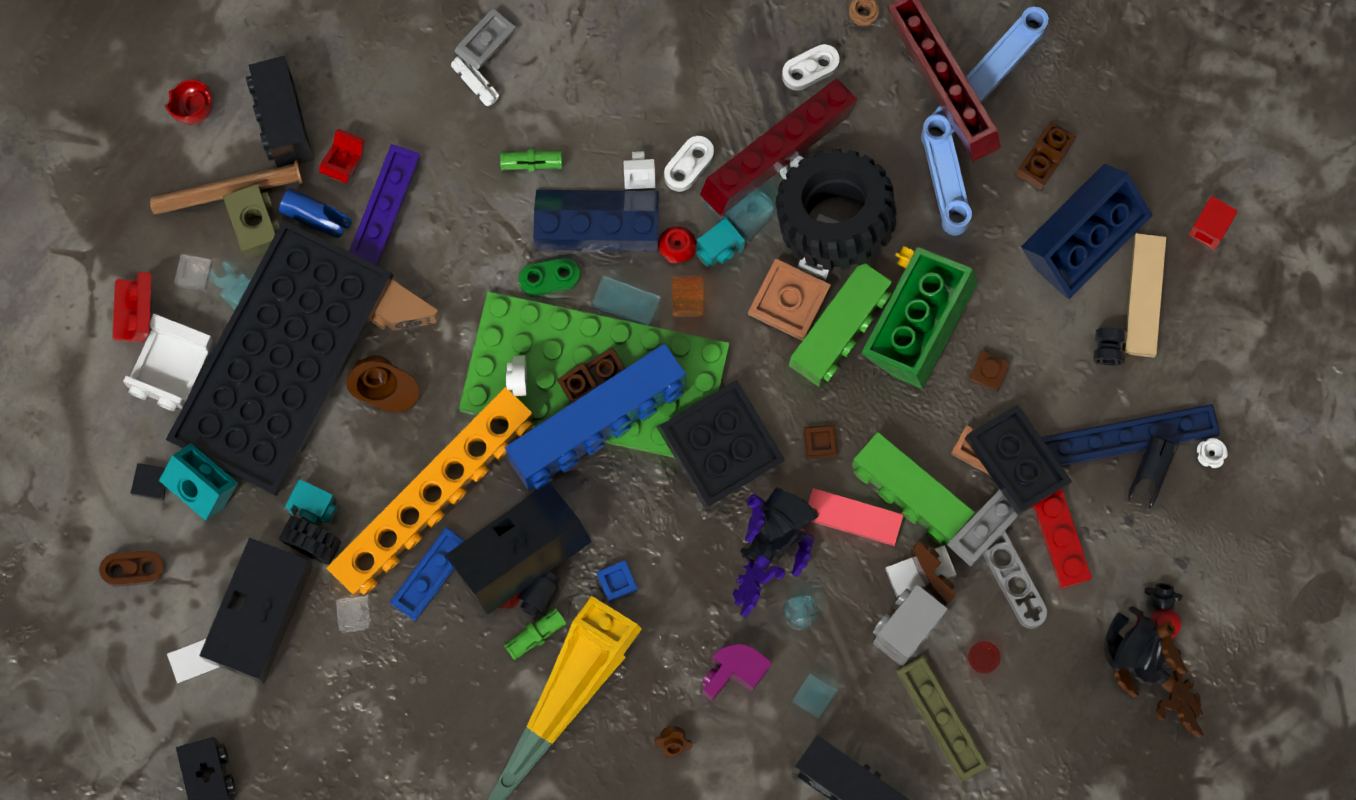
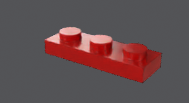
M1061 490L1033 507L1060 590L1088 582L1092 579L1063 491Z

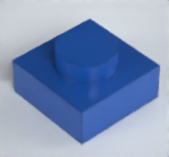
M625 560L596 572L608 603L638 591Z

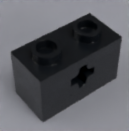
M211 737L176 747L188 800H233L232 794L236 793V787L232 774H226L224 763L229 762L224 743L219 744L216 738ZM205 767L215 771V773L210 775V781L201 777V775L206 773Z

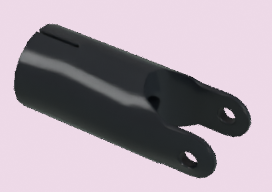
M1151 435L1130 487L1128 501L1131 500L1136 485L1142 479H1151L1155 483V491L1148 506L1150 510L1158 497L1177 450V444Z

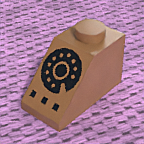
M391 280L370 321L382 329L388 326L395 331L435 324L440 320V314L436 308L394 280Z

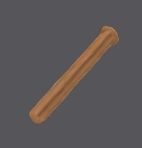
M294 160V164L154 196L150 198V207L153 214H160L223 199L222 196L255 184H258L260 190L297 181L303 184L302 173L298 160Z

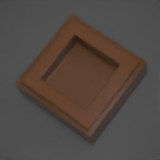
M835 424L803 427L806 460L838 456Z

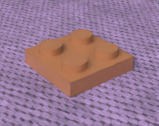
M775 258L748 311V315L803 341L830 290L831 284Z

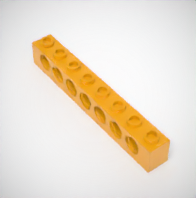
M505 387L326 569L354 596L358 597L361 593L364 596L367 595L377 585L378 582L375 579L383 570L386 573L391 571L400 561L397 556L405 548L411 550L422 539L420 533L428 525L431 528L434 527L444 517L445 514L442 511L450 503L455 505L465 496L467 491L464 488L472 480L475 482L481 480L489 471L487 465L495 457L500 460L506 454L504 447L509 445L517 435L521 437L534 425L531 422L534 418L533 413ZM504 419L509 423L505 433L495 434L492 432V425L496 420ZM479 441L485 443L486 451L482 456L474 457L470 455V447L473 443ZM454 464H460L464 467L463 475L456 480L450 479L448 477V469ZM437 486L441 488L442 494L438 501L428 502L426 500L425 494L430 487ZM409 509H416L419 512V519L413 525H407L403 521L404 513ZM389 531L395 532L397 536L396 543L389 548L383 547L381 544L383 534ZM365 554L373 555L374 565L372 568L366 571L361 570L358 564L359 559Z

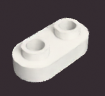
M818 45L788 60L783 67L782 80L792 90H803L833 75L839 66V54L830 45ZM824 59L829 62V65L824 67L819 65L818 62ZM800 73L803 77L800 80H795L792 74Z
M703 136L691 137L666 165L664 180L670 189L678 192L689 189L709 166L714 157V147L709 139ZM699 150L704 153V156L696 158L693 156V153ZM677 173H682L685 178L682 181H677L674 176Z
M526 355L513 356L512 362H507L506 386L507 390H513L514 396L527 395Z

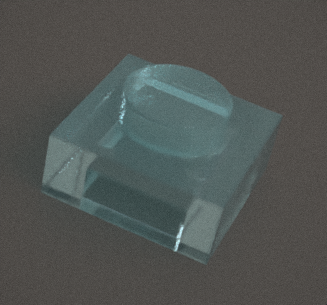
M809 674L792 702L820 719L837 691Z

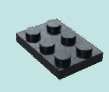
M1018 405L970 432L965 437L966 442L1018 516L1066 488L1072 482Z

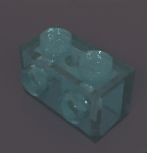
M753 191L722 216L704 200V204L722 220L727 218L748 243L774 216L773 202L762 192L758 194Z

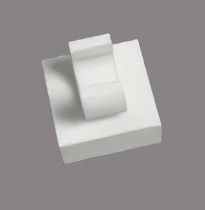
M644 151L632 152V160L623 161L625 189L655 188L654 159L645 160Z

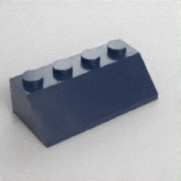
M1103 164L1021 248L1034 269L1061 294L1070 299L1153 215L1129 174Z
M536 190L533 235L535 250L658 252L659 191Z

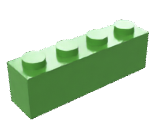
M866 263L857 266L790 357L789 367L818 387L824 379L830 382L839 369V366L836 365L842 355L847 358L856 346L857 342L854 341V338L859 331L865 333L875 319L871 316L877 307L883 309L891 298L892 293L889 290L892 281Z
M879 432L873 436L853 459L852 467L855 469L853 471L855 476L865 484L871 482L879 489L877 493L889 504L895 502L903 509V516L913 524L919 522L927 529L926 534L939 545L943 542L947 546L952 538L975 514L973 510Z

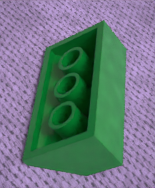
M917 247L861 352L862 355L893 377L923 389L978 284L973 269Z

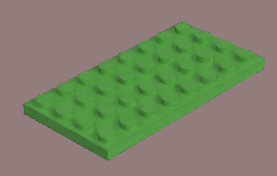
M487 292L459 411L478 415L505 387L507 388V362H512L513 356L526 355L527 395L516 397L533 413L534 418L531 422L534 424L532 427L535 428L571 404L557 381L558 378L581 363L587 364L610 348L616 350L627 368L665 343L686 373V387L682 390L683 396L671 404H668L667 401L656 407L658 411L652 417L645 421L641 419L636 420L630 424L631 429L619 438L612 436L604 441V443L675 458L657 427L720 389L729 343Z

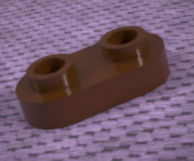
M153 551L113 553L102 560L99 572L102 579L114 587L153 584L164 575L165 563ZM147 564H154L153 572L149 574L144 572ZM117 566H122V574L113 576V569Z

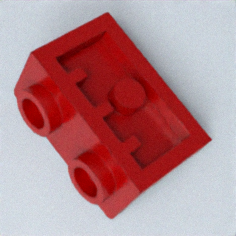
M139 272L135 280L117 279L114 282L113 340L143 343L147 338L150 324L151 273Z

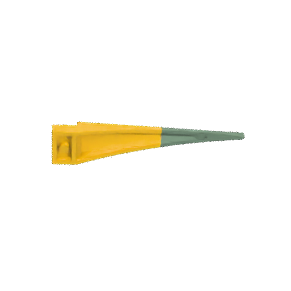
M593 596L588 599L571 624L540 699L488 800H506L626 658L624 653L642 630L637 623Z

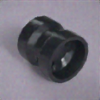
M1118 328L1096 329L1095 341L1098 343V346L1094 351L1093 361L1107 366L1124 364L1125 353L1122 348L1123 344L1126 343L1127 332Z

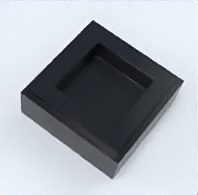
M137 463L131 494L133 496L163 501L166 486L159 479L165 468Z

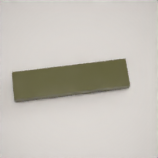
M923 655L896 671L898 678L960 784L987 769L989 765L925 656Z

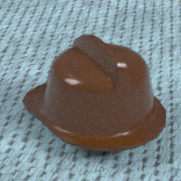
M374 355L357 360L355 367L349 372L346 380L347 390L353 397L388 412H402L411 408L417 402L419 396V386L414 377L393 366L388 359L382 356Z

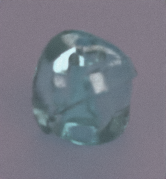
M810 595L790 598L783 605L785 619L792 629L801 630L809 627L817 620L818 611L815 607L814 599Z

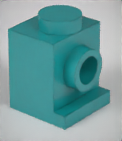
M725 218L697 239L698 251L696 255L706 267L709 265L713 267L718 262L724 264L734 256L735 249L739 253L745 249V240L728 219Z
M299 479L285 508L293 516H295L297 511H300L299 517L315 524L317 520L323 523H331L338 506L335 505L337 501L332 494Z

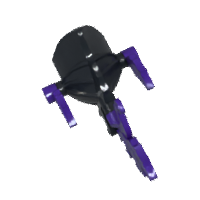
M775 487L766 502L756 494L751 495L747 500V506L752 509V516L749 520L745 541L748 543L752 542L748 549L741 548L740 550L742 558L748 561V564L743 567L747 570V573L739 575L736 582L741 585L739 590L734 589L733 591L734 604L737 606L743 604L740 615L745 618L756 607V603L761 597L760 592L762 589L759 584L767 583L774 576L777 579H782L785 575V570L779 566H773L764 572L775 555L778 556L780 553H784L789 546L798 542L799 550L795 554V563L792 571L795 577L807 566V562L811 557V545L815 538L803 528L809 522L819 516V512L802 498L785 492L780 487Z

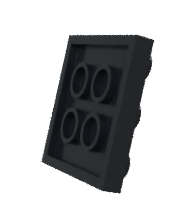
M738 380L733 381L657 427L704 508L711 506L785 461Z

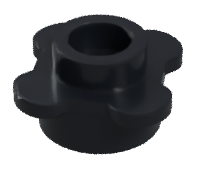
M1157 583L1155 588L1146 587L1144 590L1145 594L1150 595L1149 604L1158 609H1173L1175 601H1181L1183 597L1181 594L1174 592L1172 585L1166 583Z

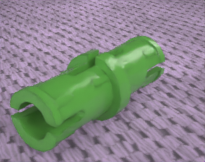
M528 148V151H500L501 171L528 169V172H535V169H562V149L534 151V148Z
M555 607L533 624L530 622L525 625L526 629L503 645L516 661L536 645H543L546 638L567 625V623Z

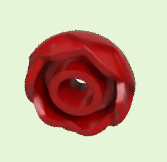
M683 226L667 228L661 234L658 242L660 254L670 263L674 264L690 260L697 246L694 234ZM675 242H680V245L676 246Z

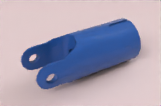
M289 188L286 191L279 206L280 213L335 238L342 236V227L348 228L352 224L351 218L348 215L293 188Z

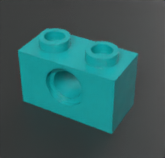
M192 443L172 455L159 479L164 486L205 521L225 508L238 484Z

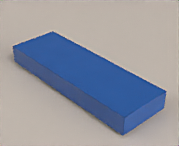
M446 526L389 603L416 622L454 572L452 565L445 555L466 540Z

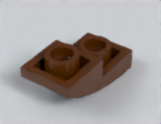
M1050 121L1015 175L1041 191L1073 144L1076 136Z
M610 348L587 364L581 363L558 378L557 381L572 404L626 369L616 350Z
M918 541L911 549L916 569L931 594L946 607L956 596V593L953 591L954 585L944 575L940 574L937 576L934 573L941 565V562L938 560L940 556L936 550L928 544L923 546Z

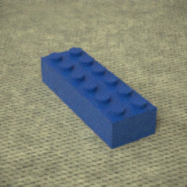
M664 343L504 447L507 459L528 491L534 487L536 490H539L551 482V476L562 470L565 473L574 468L579 463L577 459L587 452L589 455H593L605 446L604 441L610 437L615 436V438H619L631 429L630 424L636 420L641 419L645 421L652 417L658 411L656 407L666 401L668 404H671L682 397L684 394L682 390L686 387V373Z

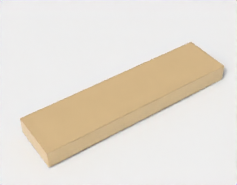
M1137 233L1134 236L1126 322L1127 337L1124 345V353L1127 355L1155 358L1157 354L1166 237Z

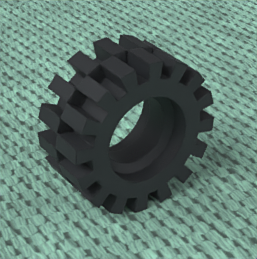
M290 516L279 537L280 541L292 549L329 565L342 542L326 530L294 516Z

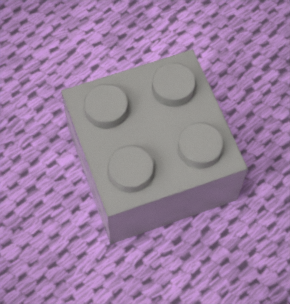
M919 585L912 592L906 588L895 602L896 604L893 609L896 612L892 616L886 613L873 631L876 635L873 644L901 667L912 657L948 610Z

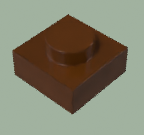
M981 350L969 381L997 393L1010 362Z

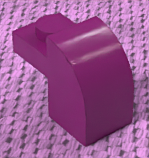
M742 644L726 646L712 656V662L720 668L718 671L712 668L702 681V684L706 686L703 689V695L713 702L731 677L753 692L771 668L772 662L752 647Z

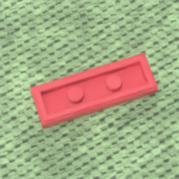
M815 488L812 489L808 504L812 508L817 509L819 516L811 522L891 546L895 545L903 514Z

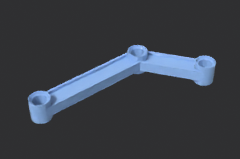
M1035 6L1027 8L1014 25L966 76L981 103L1028 51L1042 39L1049 19L1044 9ZM1035 21L1040 27L1037 29L1030 28L1026 22ZM939 106L925 120L921 132V141L924 145L942 227L948 234L957 236L967 230L972 217V210L968 204L952 138L955 130L941 106ZM930 128H938L943 132V135L934 137L928 130ZM958 213L964 218V221L955 223L950 220L949 215Z

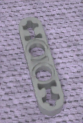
M1004 531L998 537L1003 542L995 544L990 550L987 549L983 556L1020 624L1028 629H1035L1044 623L1047 618V609ZM1000 549L1007 551L1010 554L1011 562L1007 566L997 565L993 559L994 552ZM1014 577L1021 578L1025 582L1026 590L1022 594L1012 593L1008 587L1010 579ZM1031 594L1033 598L1027 602L1031 609L1038 608L1040 611L1037 615L1038 621L1034 622L1032 618L1026 619L1024 615L1028 609L1023 602L1018 606L1016 601L1023 600Z

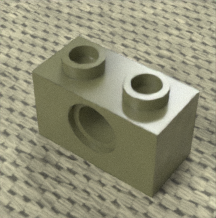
M258 184L222 196L245 259L249 260L265 254L280 227L277 219L272 221L268 211L273 209V205L268 192L261 193ZM254 216L262 217L259 225H247L250 218Z

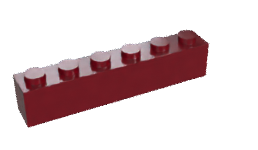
M897 0L888 5L894 29L973 162L1000 149L1001 145L997 128L920 0Z
M837 78L708 176L700 196L720 216L724 215L847 119L858 99Z

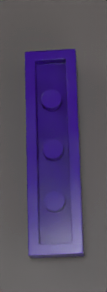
M391 144L349 252L379 266L419 164L420 153Z

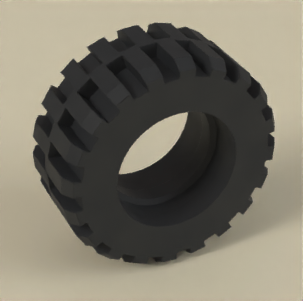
M831 149V153L824 154L823 151L814 153L813 158L808 159V157H805L798 162L799 166L797 168L794 166L790 168L786 173V179H783L778 187L779 194L776 196V209L783 240L787 248L792 249L794 256L800 260L805 257L806 264L812 267H817L819 264L822 265L824 270H833V267H841V270L850 269V265L856 263L858 266L867 263L868 257L875 258L882 252L881 245L887 246L892 239L891 233L896 228L897 213L893 185L881 165H875L874 159L867 155L859 157V152L848 150V153H843L841 149ZM831 197H850L864 205L854 217L839 223L821 222L809 215L817 204Z

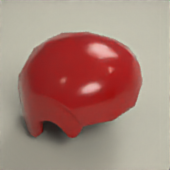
M195 79L181 81L174 89L169 90V102L165 104V108L178 122L187 125L199 124L207 119L211 113L214 102L213 92L204 82Z

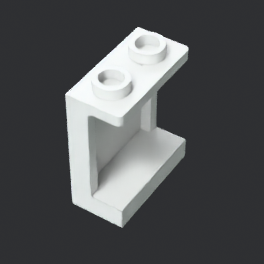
M153 313L149 324L152 330L130 377L125 376L123 382L129 388L128 393L137 398L146 400L147 396L158 400L157 404L167 410L174 411L175 408L182 410L212 353L215 342L210 335Z

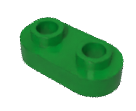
M567 258L529 264L519 273V286L523 293L531 297L570 291L579 283L580 271L577 264ZM562 269H567L570 272L567 277H561L558 273ZM535 274L540 278L537 282L531 283L528 280L530 275Z

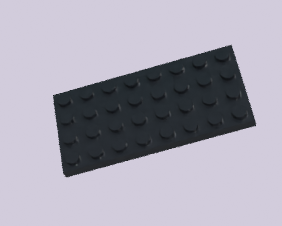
M283 220L166 440L182 449L192 443L220 468L278 496L394 276L392 272Z

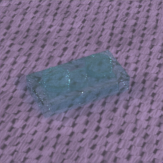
M602 276L592 301V307L638 324L650 326L661 297Z

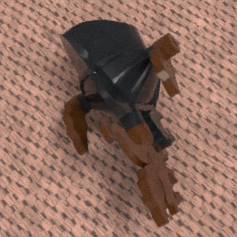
M1131 606L1129 610L1137 617V622L1123 638L1119 632L1129 623V618L1120 612L1117 613L1109 626L1104 643L1105 658L1113 669L1116 683L1122 687L1124 692H1128L1130 696L1135 698L1139 696V693L1132 682L1128 670L1131 671L1133 677L1139 680L1141 684L1145 683L1150 686L1158 682L1165 690L1170 692L1168 700H1161L1157 704V717L1160 720L1166 718L1164 709L1169 711L1177 710L1181 724L1186 727L1187 731L1192 732L1196 737L1203 736L1204 733L1196 721V718L1203 715L1200 708L1201 703L1199 702L1200 696L1197 693L1193 695V693L1189 692L1188 688L1194 686L1193 683H1190L1189 679L1185 680L1184 683L1182 682V675L1186 674L1188 670L1180 657L1181 651L1172 641L1171 636L1175 634L1174 625L1169 621L1158 625L1153 619L1144 616L1143 611ZM1162 668L1177 669L1173 671L1175 679Z

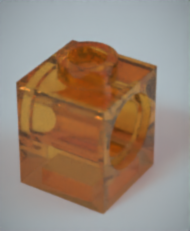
M703 276L672 277L673 317H699L704 315Z

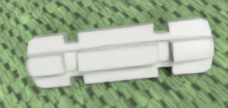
M460 56L454 59L451 67L458 75L462 74L461 79L476 95L480 94L479 99L483 104L488 107L494 104L500 97L499 93L493 86H488L490 83L480 71L471 67Z

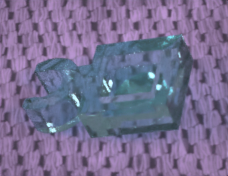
M223 262L222 266L227 271L224 278L216 277L213 272L209 275L216 286L225 287L219 294L235 311L250 281L243 273L235 279L232 267L227 262Z

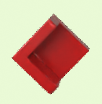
M1211 196L1188 235L1215 250L1235 218L1237 210Z

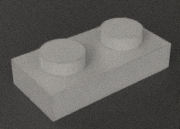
M492 8L456 46L454 52L478 71L513 34L516 26Z

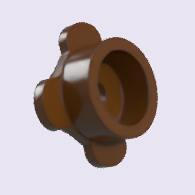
M676 726L663 729L660 736L654 740L655 746L660 747L667 757H674L681 754L683 750H690L692 748V741L686 739L685 731Z

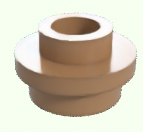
M853 0L851 2L849 17L855 24L869 26L878 18L879 7L875 0ZM860 9H866L868 10L869 14L867 16H861L858 13V11Z

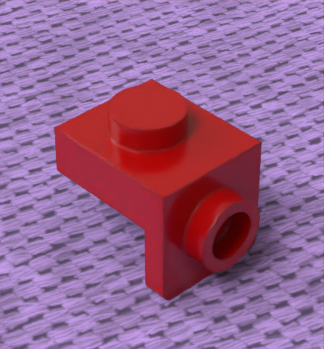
M337 129L334 133L333 145L320 163L319 173L347 184L362 161L365 140L352 133Z

